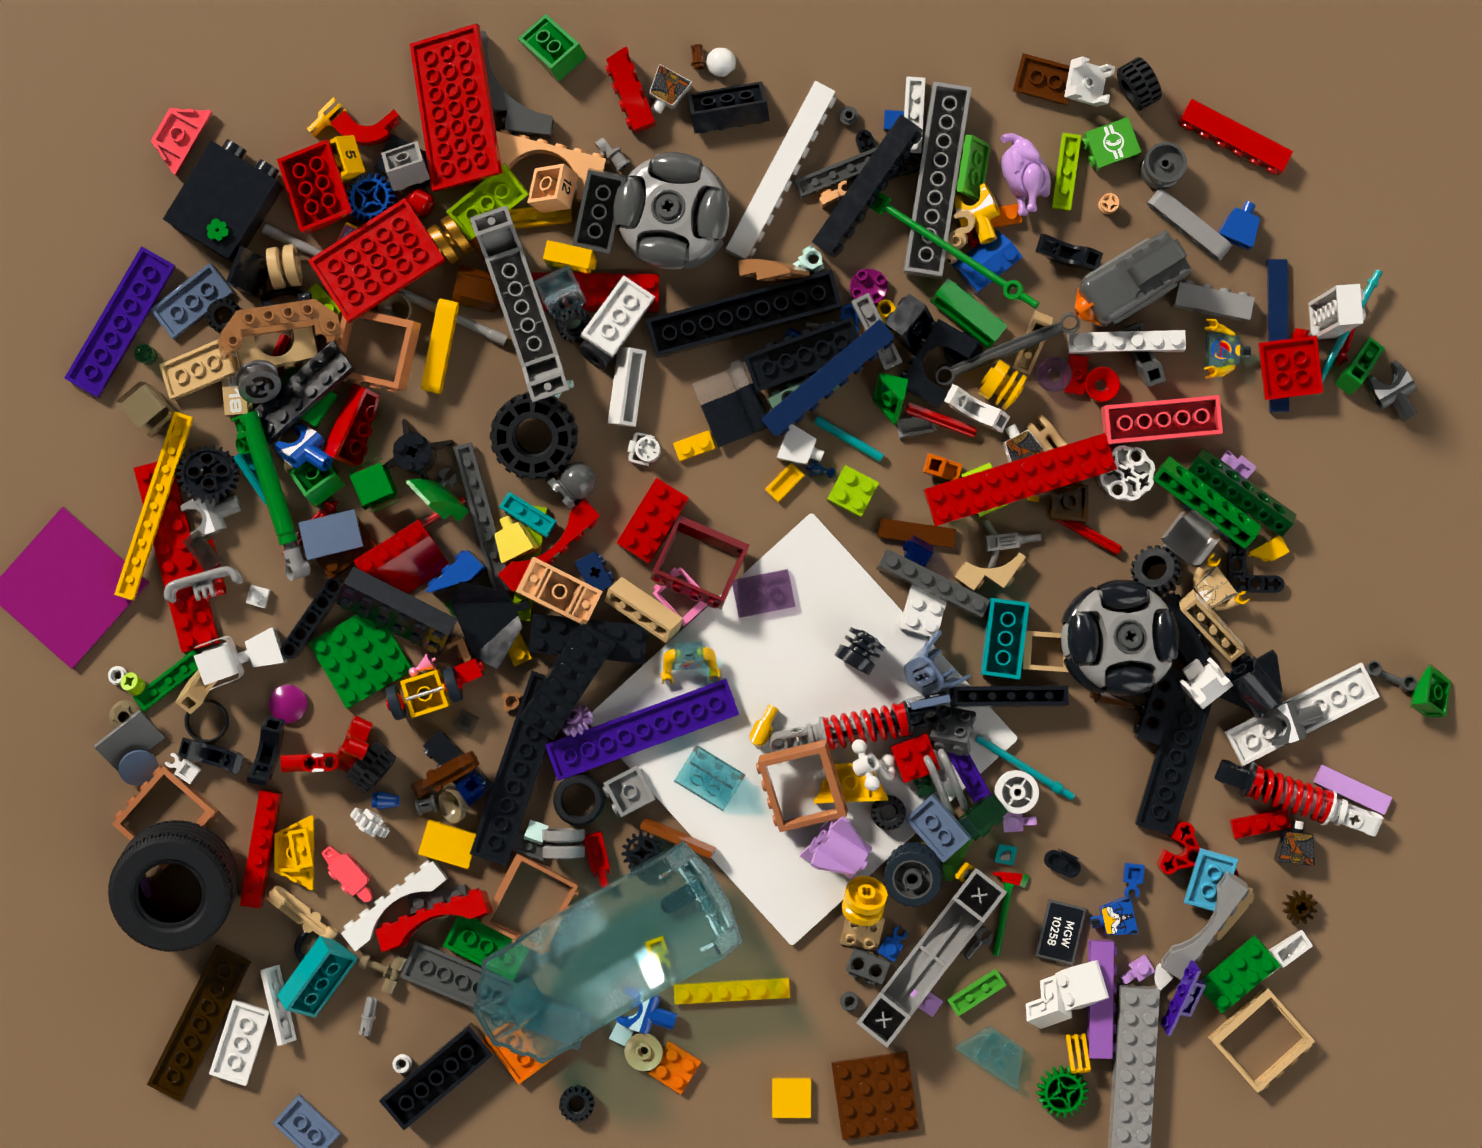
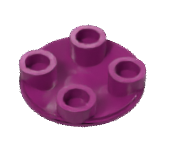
M861 269L853 276L850 282V292L854 300L869 293L874 305H877L886 297L888 283L885 275L875 269Z
M282 685L272 692L269 698V710L274 718L285 720V723L298 721L307 709L306 694L294 685Z

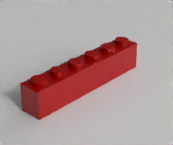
M1192 98L1178 121L1183 129L1197 132L1200 138L1214 141L1215 145L1219 148H1227L1232 151L1233 155L1240 158L1242 156L1249 160L1250 164L1254 166L1260 165L1266 168V172L1272 175H1280L1284 171L1293 153L1292 150Z
M259 790L240 906L257 909L263 907L283 792Z

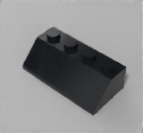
M762 81L687 94L694 134H703L708 131L725 130L727 128L743 127L749 124H761L770 121Z

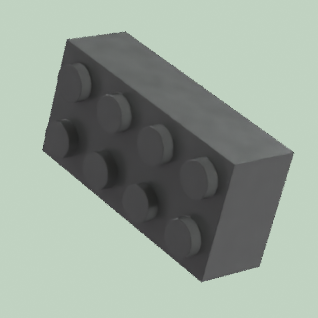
M593 168L588 169L572 246L607 254L611 253L616 231L613 215L615 195L620 183V189L625 184L627 176Z

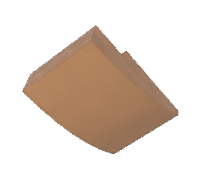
M763 259L738 260L740 276L757 278V280L781 282L810 276L809 271L789 263Z

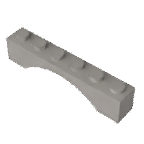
M1228 870L1216 885V905L1206 926L1191 939L1171 946L1161 959V968L1180 980L1183 978L1184 971L1190 961H1199L1205 947L1213 943L1216 932L1224 928L1225 920L1229 915L1232 916L1236 912L1237 904L1240 900L1243 901L1249 893L1247 883Z

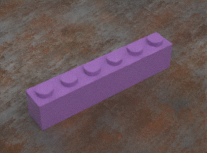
M1088 939V962L1098 960L1109 996L1108 999L1087 1006V1048L1089 1058L1112 1059L1113 1053H1116V1043L1113 1042V1034H1116V1023L1113 1022V1015H1116V1003H1113V995L1117 993V986L1113 981L1114 976L1117 975V965L1114 964V956H1117V945H1114L1112 940Z

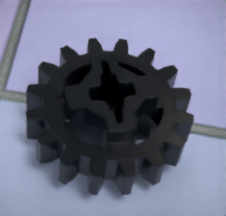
M642 831L639 832V836L633 833L632 840L630 838L626 839L629 844H623L622 846L626 851L622 852L621 855L627 857L623 862L630 863L629 869L635 867L636 873L639 869H642L644 874L646 868L649 871H653L652 865L658 867L657 860H662L663 858L659 855V853L663 852V849L658 848L661 842L656 843L657 836L650 838V833H647L646 836L643 835ZM638 840V846L635 849H630L631 845ZM645 840L651 842L654 848L646 845ZM641 847H644V850L648 852L644 857L636 853L640 851ZM655 855L654 859L647 864L648 857ZM631 857L638 859L639 864H636Z

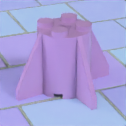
M842 816L839 819L824 822L818 830L821 832L819 836H815L811 844L800 853L801 858L810 861V865L818 870L841 873L849 879H853L859 869L863 870L868 863L866 858L870 854L872 846L862 841L849 820Z

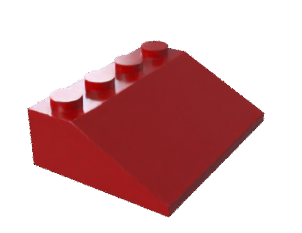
M329 139L277 159L300 232L311 234L330 226L352 213Z
M420 518L353 561L359 570L407 594L441 573V570L450 564Z

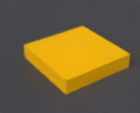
M772 1078V1118H811V1078Z

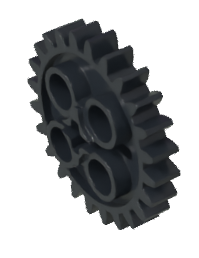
M205 444L204 449L201 450L197 446V451L189 449L190 455L184 453V460L179 459L180 466L176 467L178 472L176 473V479H179L177 483L178 486H181V492L187 491V498L193 495V501L201 498V503L203 504L205 499H208L209 504H211L212 499H215L217 502H219V497L227 499L226 493L232 495V488H237L236 482H239L238 475H240V469H237L238 464L234 462V456L229 457V451L223 453V447L215 450V445H213L211 449H208L207 444ZM205 460L211 461V462L208 463V464L203 463V461H205ZM223 471L226 472V474L219 475L218 472ZM192 473L198 474L195 477L190 476ZM208 484L213 485V487L206 488L204 486Z

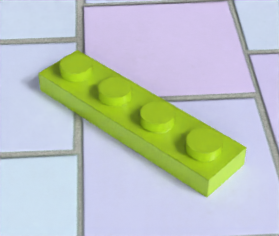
M1062 133L1051 209L1071 211L1082 135Z

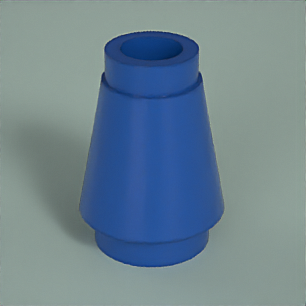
M382 791L372 792V808L379 810L399 807L400 795Z

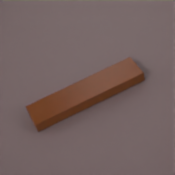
M646 817L641 823V830L708 859L716 851V847Z

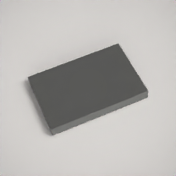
M139 709L97 742L94 748L119 772L120 761L126 754L136 750L148 752L161 742L165 735Z

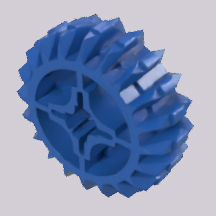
M371 173L367 174V178L361 174L360 181L357 178L353 179L356 183L355 185L349 183L348 186L352 191L346 190L347 195L350 196L348 197L352 209L350 215H356L355 219L357 221L362 219L363 224L367 223L368 219L370 221L393 206L395 203L391 201L397 200L396 195H391L396 191L390 188V181L386 182V177L380 178L378 173L374 175V178H372ZM367 185H376L375 187L373 186L370 190L362 189L364 186ZM381 188L384 189L386 194L385 203L379 200ZM357 194L363 198L360 210L356 204ZM372 195H373V197L375 198L376 202H375V201H373V202L370 201V203H369V201H368V199H367L366 196H371V197H372ZM372 207H378L380 209L374 213H366V211H369Z

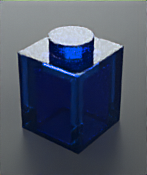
M913 535L911 540L908 539L903 546L904 557L925 567L934 553V546Z

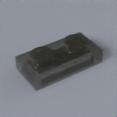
M197 530L183 541L205 571L211 570L223 561L200 530Z

